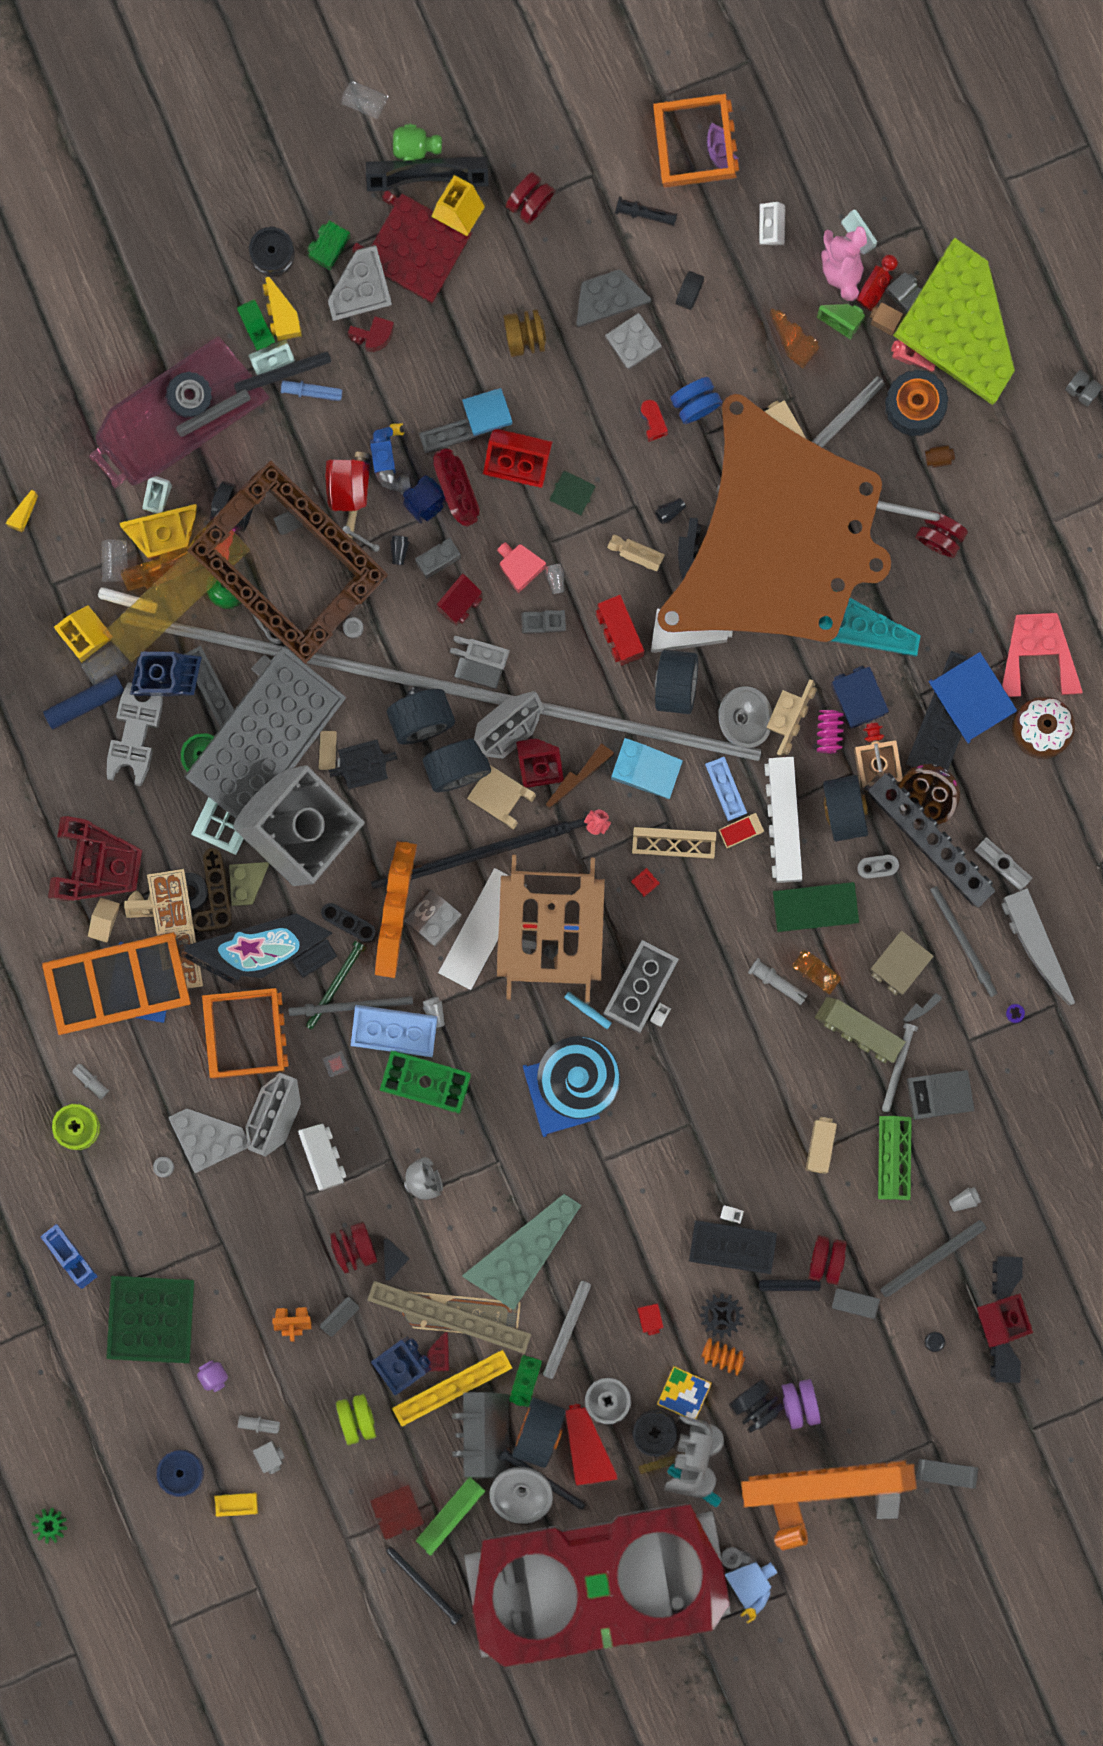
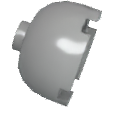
M427 1157L416 1160L408 1167L405 1175L406 1181L404 1182V1186L409 1193L411 1192L416 1198L423 1200L440 1196L441 1193L439 1192L443 1191L438 1170L433 1171L431 1165L434 1164Z

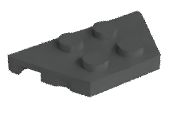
M620 269L584 281L581 284L576 322L577 328L651 303V299Z

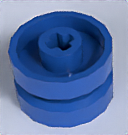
M710 377L696 380L671 396L670 400L674 407L683 408L679 413L683 424L697 421L722 405L723 401L719 394L711 393L714 384Z

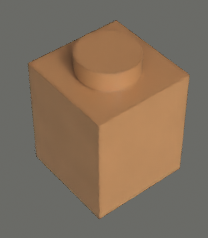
M881 302L879 308L875 306L870 315V318H872L871 325L893 335L903 313Z

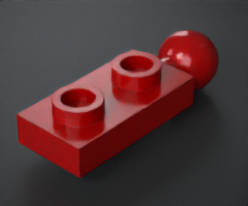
M893 255L883 257L882 267L875 266L856 298V301L868 311H873L893 278L888 273L894 270L898 264L897 258Z

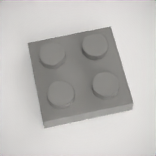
M639 313L605 335L627 370L662 348Z

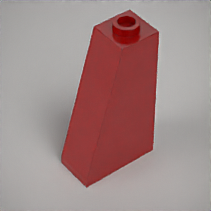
M581 1404L569 1405V1410H566V1420L576 1486L617 1480V1474L586 1407H581Z

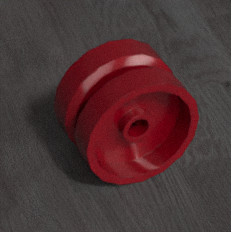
M531 172L513 191L507 200L506 208L512 213L521 211L520 219L529 225L549 204L555 194V189L548 183L541 185V177Z
M938 513L940 519L937 521L925 519L924 522L927 527H920L915 538L929 549L943 556L955 558L960 548L956 542H963L968 534V530L955 520L941 513Z
M817 1235L808 1279L820 1281L825 1269L827 1270L826 1282L838 1285L844 1268L847 1241L835 1239L830 1251L829 1237Z

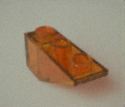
M772 308L770 310V317L787 357L804 369L819 351L818 341L811 335L807 337L798 324L794 322L791 324L782 311H775Z

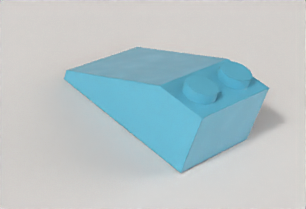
M625 738L611 780L670 799L683 760Z

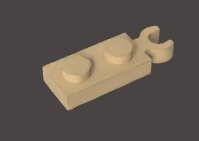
M617 535L612 536L607 547L612 551H620V556L625 557L627 560L634 561L656 572L665 556L628 538L624 541Z

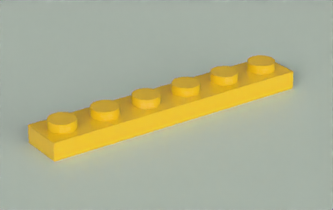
M501 1350L392 1409L400 1425L404 1426L463 1395V1393H467L512 1369V1366L504 1351Z

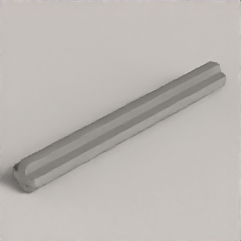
M876 377L812 442L823 447L884 386V381L880 377Z
M581 1281L550 1355L543 1373L547 1378H554L591 1287V1284L586 1281Z

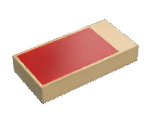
M754 813L718 831L726 849L763 833L764 829L757 814Z

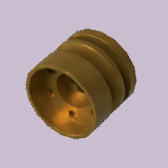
M538 309L532 310L533 319L531 320L529 319L528 311H524V321L519 320L517 313L503 315L511 357L524 355V346L526 345L529 346L532 354L535 353L534 344L537 343L539 351H545L546 335L543 320L538 313Z

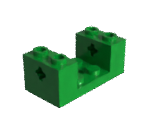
M391 1050L380 1091L461 1114L472 1074ZM428 1076L431 1078V1085L428 1088L420 1086L419 1081L421 1077Z

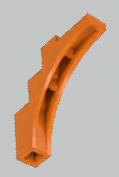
M400 841L396 843L389 870L382 925L378 939L375 975L391 978L396 976L417 844Z

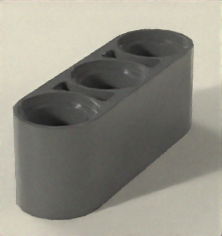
M919 1459L916 1480L976 1489L979 1468Z

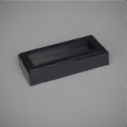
M326 939L293 959L292 962L302 978H305L338 956Z

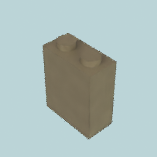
M901 930L869 970L872 972L870 976L879 983L883 981L887 984V990L893 995L897 996L899 994L902 996L934 956Z

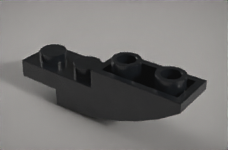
M690 518L687 537H679L678 564L682 581L695 560L693 557H696L698 554L699 545L695 544V538L700 537L701 525L697 524L698 518Z

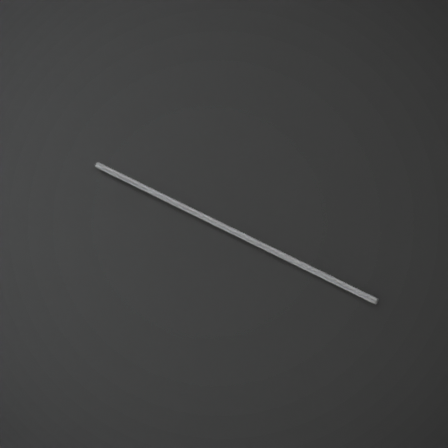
M123 612L121 618L124 624L275 656L281 647H285L296 656L290 649L282 645L129 612ZM315 653L307 662L313 665L424 689L439 688L447 694L498 705L508 698L515 697ZM542 702L544 709L540 714L759 761L761 757V750L757 748H741L729 742Z

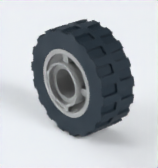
M196 372L178 374L169 382L166 388L165 397L167 398V404L178 416L185 418L195 417L204 412L210 405L212 389L209 386V382L204 379L205 377L198 375ZM186 389L193 392L194 397L192 400H187L184 397Z

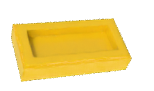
M257 1493L216 1495V1517L258 1514Z

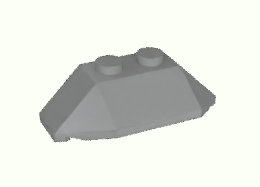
M532 691L508 698L477 723L474 741L485 757L504 758L517 747L516 741L526 740L533 734L539 721L540 713L544 709L537 693Z
M279 1073L261 1088L246 1124L248 1150L266 1157L286 1142L301 1105L297 1079Z

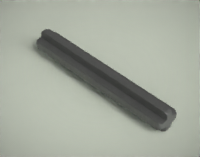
M242 390L202 412L200 415L177 426L178 434L180 437L190 434L250 401V395L246 390Z

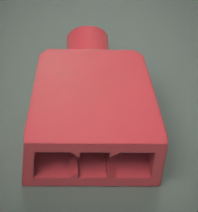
M505 542L497 549L504 557L499 563L500 568L518 593L547 567L545 561L521 544L513 550Z

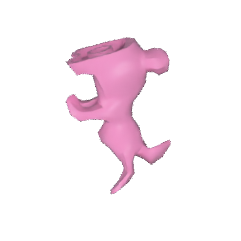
M858 226L855 231L847 233L845 237L836 236L833 239V232L825 230L823 238L826 250L822 251L821 254L823 272L830 285L841 289L843 300L853 301L858 297L859 290L857 289V284L860 283L864 270L860 257V248L867 243L866 232L862 226Z

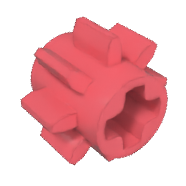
M600 809L595 810V812L591 810L584 820L587 823V830L594 835H599L600 832L605 834L611 824L610 821H607L609 819L608 814Z

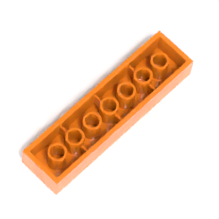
M906 1461L867 1465V1467L866 1465L757 1475L748 1477L749 1481L742 1482L744 1507L916 1490L914 1464L906 1465Z

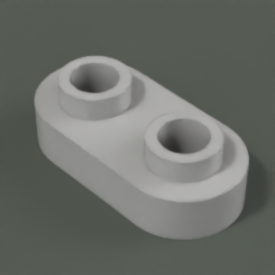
M892 855L869 857L859 862L857 870L864 879L886 877L897 872L899 862ZM889 862L892 868L888 870L884 867V864ZM869 865L871 872H865L864 866Z

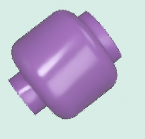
M212 1360L199 1368L200 1371L197 1377L206 1391L213 1389L214 1392H217L225 1387L224 1382L227 1381L228 1375L220 1362L214 1363Z

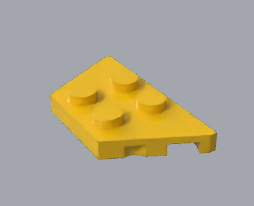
M194 504L122 522L120 526L148 559L186 550L189 547L197 505Z

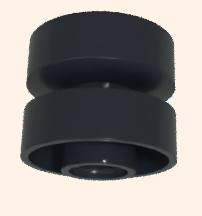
M227 481L221 482L212 500L210 521L236 494V484ZM254 506L233 529L242 532L246 530Z

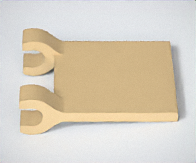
M490 765L491 773L478 781L467 799L514 830L518 822L509 816V813L521 796L533 802L536 795Z

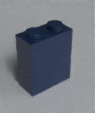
M864 665L852 670V674L847 676L845 673L834 677V681L831 683L850 730L885 716L889 712L870 666L867 668Z

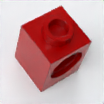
M658 1303L637 1308L643 1333L647 1332L648 1336L660 1333V1329L664 1327Z

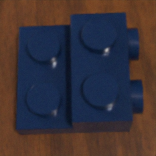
M408 1336L371 1361L395 1396L431 1370L429 1367L431 1365L430 1360L425 1355L422 1356L417 1350L419 1348L418 1343L413 1338L409 1339Z

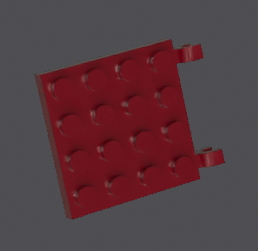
M385 191L382 201L393 206V209L372 246L376 245L384 277L433 304L471 238L472 232L466 236L433 218V210L404 194L397 198L389 191ZM355 243L352 249L353 253H355L356 250L365 247L358 243Z

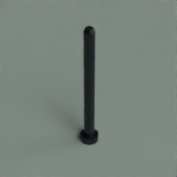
M507 1446L503 1448L498 1457L502 1461L506 1459L516 1467L537 1471L524 1461L514 1458L513 1454L510 1453L511 1449ZM543 1475L548 1480L553 1492L582 1510L585 1508L586 1505L582 1500Z
M389 1547L386 1550L387 1554L451 1619L450 1623L453 1626L463 1617L460 1612L457 1614L393 1547Z

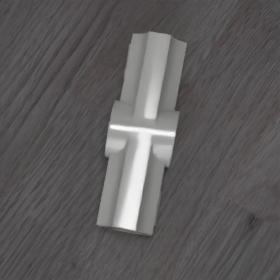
M987 837L974 850L997 873L1005 877L1019 891H1022L1032 879L1027 872L1013 861L1011 856L1005 854ZM1000 859L1007 860L1009 864L1007 869L1004 870L998 866Z

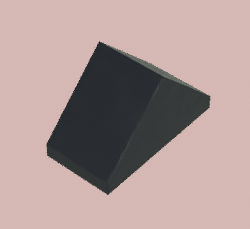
M384 1239L385 1281H390L410 1258L392 1241Z

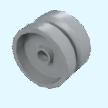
M601 1378L595 1381L588 1388L585 1396V1406L589 1415L594 1420L603 1424H614L622 1420L628 1413L631 1405L630 1394L626 1386L613 1378ZM610 1397L612 1400L611 1404L606 1405L604 1398Z

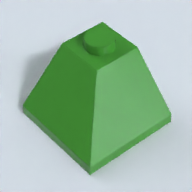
M837 304L821 305L817 318L851 340L863 322L865 315L863 310L856 305Z

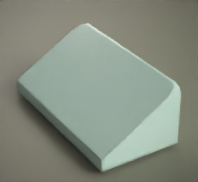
M855 209L852 210L843 219L842 224L848 233L855 231L858 226L864 228L867 243L860 248L861 253L864 255L876 247L877 241Z
M286 340L249 354L257 375L295 362Z

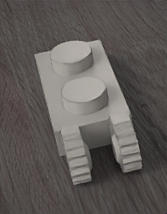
M454 636L453 641L458 644L468 645L466 652L457 648H451L449 653L497 667L504 671L510 650L471 638L469 640Z

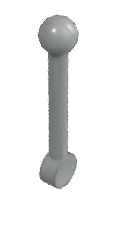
M349 526L342 528L346 534L368 545L374 552L379 551V545L372 544L352 532Z

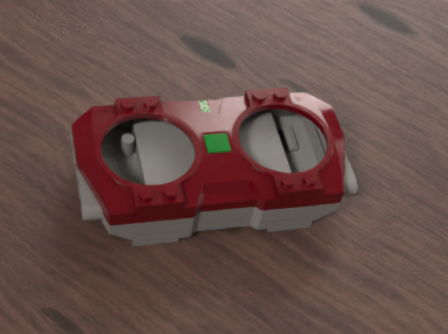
M690 1503L620 1514L611 1522L562 1530L557 1526L504 1534L483 1539L481 1552L464 1555L481 1657L490 1656L504 1667L562 1658L608 1647L653 1642L712 1631L723 1615L731 1614L713 1511L695 1514Z

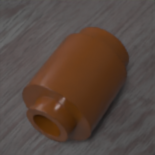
M949 444L925 450L927 467L932 466L935 468L952 465V460H955L954 448H949Z

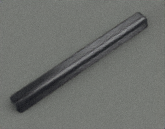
M323 352L234 383L236 393L242 390L248 392L331 363V357L328 352Z

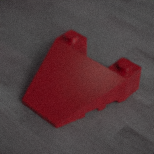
M70 816L60 817L57 838L77 841L71 879L51 878L48 893L49 899L68 902L136 891L142 855L141 849L110 834L86 819Z

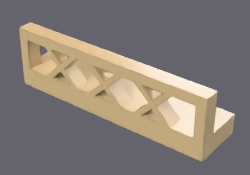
M634 827L632 854L714 859L716 832ZM637 838H646L651 845L646 850L637 849ZM664 839L672 846L667 851H660L655 844ZM681 841H687L692 848L688 852H681L676 845ZM702 842H711L710 854H702L696 847Z

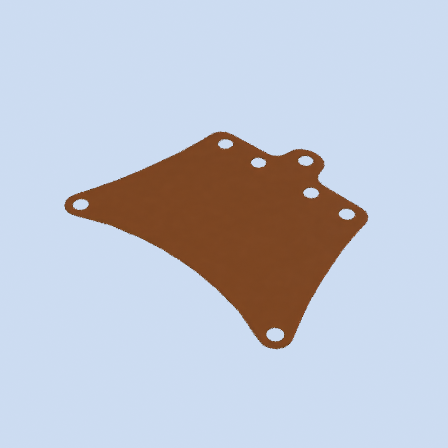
M730 395L724 400L722 405L725 446L720 488L713 516L699 552L685 578L658 613L657 620L659 626L663 630L673 633L709 630L783 634L821 642L831 641L839 632L853 588L862 582L878 583L883 581L891 568L889 553L883 547L875 544L870 536V529L882 489L881 478L877 473L836 456L800 436L775 420L743 395ZM739 401L743 404L744 409L741 414L734 415L730 412L729 408L732 402ZM864 482H869L873 486V492L868 496L862 495L859 491V486ZM853 520H858L862 524V530L857 534L851 533L848 529L849 523ZM874 558H879L883 562V568L879 572H874L869 567L870 561ZM835 578H840L845 583L844 589L840 592H835L831 588V582ZM670 611L676 612L679 616V621L675 625H669L665 621V615ZM823 616H828L833 621L832 627L828 630H823L819 626V620Z

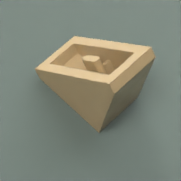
M100 898L91 917L88 937L108 943L120 907L119 903Z

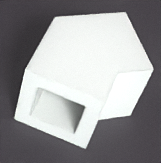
M659 1003L650 1022L662 1027L671 1008Z
M724 1205L720 1218L741 1223L744 1211Z

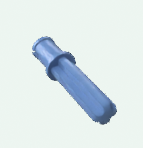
M282 381L281 393L340 401L342 398V390L338 388L304 384L303 381L301 383Z

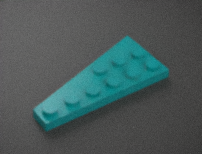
M849 598L839 632L831 642L917 657L921 635ZM823 616L819 620V626L823 630H828L833 625L832 619L828 616Z

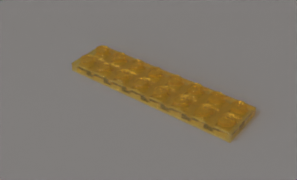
M231 530L229 532L230 535L213 550L216 549L231 565L235 566L251 549ZM187 552L103 633L133 662L141 655V652H144L218 580Z

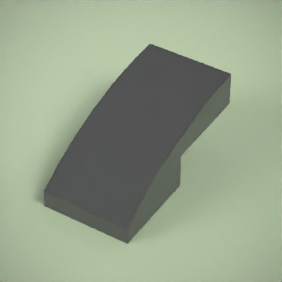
M565 610L521 613L522 634L566 631Z
M460 658L454 677L476 683L480 686L497 689L502 669Z
M935 993L923 1008L916 1003L902 1021L907 1023L921 1017L931 1010L942 997Z
M837 1288L832 1309L876 1319L880 1299Z

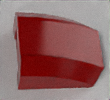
M359 460L326 461V494L328 506L332 511H357L367 505L370 464Z

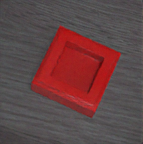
M647 868L631 881L643 897L647 896L660 884Z

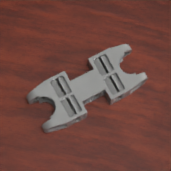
M128 682L121 696L116 716L119 721L126 722L121 742L111 740L107 757V780L113 781L115 774L122 767L130 766L134 770V775H136L135 785L141 786L149 771L153 754L152 748L144 747L148 727L157 729L159 727L163 696H151L148 701L139 702L136 700L135 695H130L132 683Z

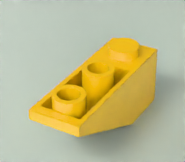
M265 277L266 284H263L265 296H269L270 303L266 304L268 315H273L274 323L270 324L272 335H276L278 341L301 337L302 334L296 310L271 278Z

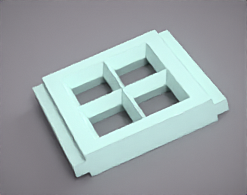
M208 798L191 835L236 855L244 838L235 831L229 844L219 840L224 826L226 825L234 829L233 824L227 822L230 816L228 812L223 820L213 815L218 804ZM211 819L221 823L215 837L205 833Z

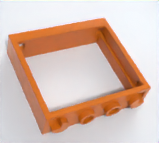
M726 94L653 104L664 188L736 178V171H739L738 159H734L737 145L736 139H732L731 132H735L734 120H730L729 112H733L731 100L727 99ZM721 104L728 168L671 176L664 112Z
M273 988L202 996L209 1076L211 1079L285 1072V1067H288V1055L283 1052V1046H287L286 1035L282 1034L281 1026L285 1025L284 1014L280 1013L279 1005H283L282 993H278V990ZM271 997L278 1065L219 1071L213 1002Z

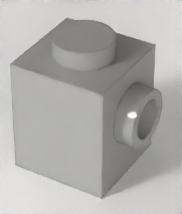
M273 1441L253 1450L263 1473L269 1472L271 1475L281 1470L279 1465L283 1464L282 1459L285 1456L280 1447H275Z

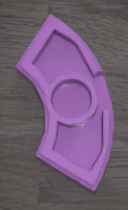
M711 123L707 138L710 158L718 169L728 168L724 128Z

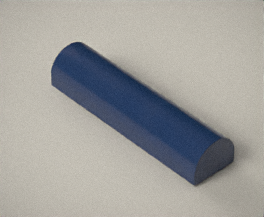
M115 674L44 710L43 713L51 729L54 730L121 696L124 689Z

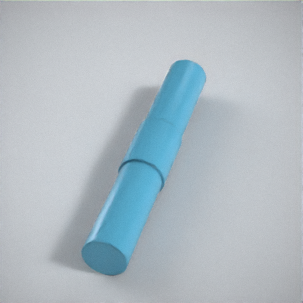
M570 991L565 995L564 998L604 1028L608 1029L612 1024Z

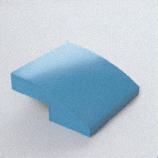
M501 388L462 400L473 436L513 424Z

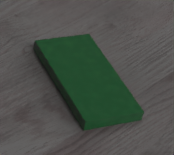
M855 882L772 892L777 933L859 924Z

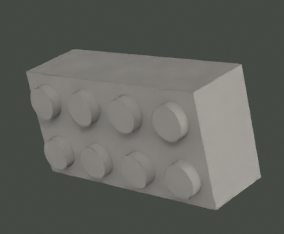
M642 940L604 1015L640 1034L679 959Z

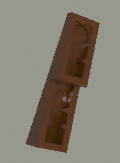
M601 743L577 776L571 771L546 803V807L552 809L610 760L615 753Z

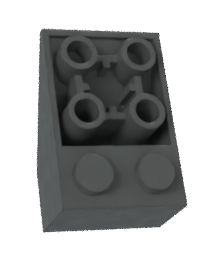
M968 1070L907 1079L913 1120L974 1111Z

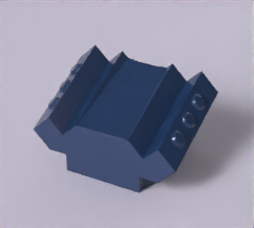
M141 652V656L137 659L130 695H194L202 657L183 655L176 652Z

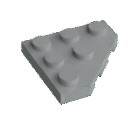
M376 245L355 251L328 298L333 321L392 305Z
M185 1109L168 1117L195 1174L248 1148L247 1136L242 1127L190 1109Z

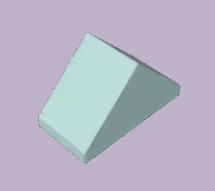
M149 475L142 509L156 514L163 512L172 488L169 480Z

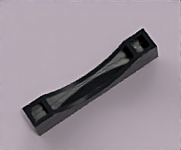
M487 156L366 162L367 192L388 191L404 184L421 181L450 182L454 175L472 184L473 187L489 186Z
M998 1256L996 1261H992V1273H996L995 1282H992V1294H995V1301L1011 1296L1014 1288L1023 1278V1257ZM1009 1342L990 1347V1356L994 1357V1365H990V1378H994V1382L1021 1383V1361L1015 1355Z

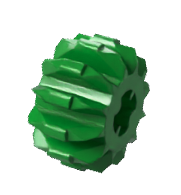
M50 1508L49 1515L47 1510L43 1509V1517L40 1514L35 1515L39 1522H32L33 1526H38V1529L33 1530V1534L41 1533L37 1538L39 1541L46 1536V1544H49L51 1538L54 1543L58 1542L56 1534L63 1538L65 1535L60 1530L68 1529L67 1526L61 1525L67 1519H59L62 1514L61 1511L54 1515V1508ZM46 1521H47V1522L53 1521V1525H52L53 1528H54L53 1531H52V1529L46 1530V1528H47V1524H45Z

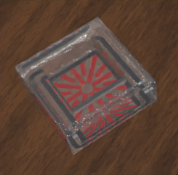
M342 1051L323 1058L330 1078L350 1070Z

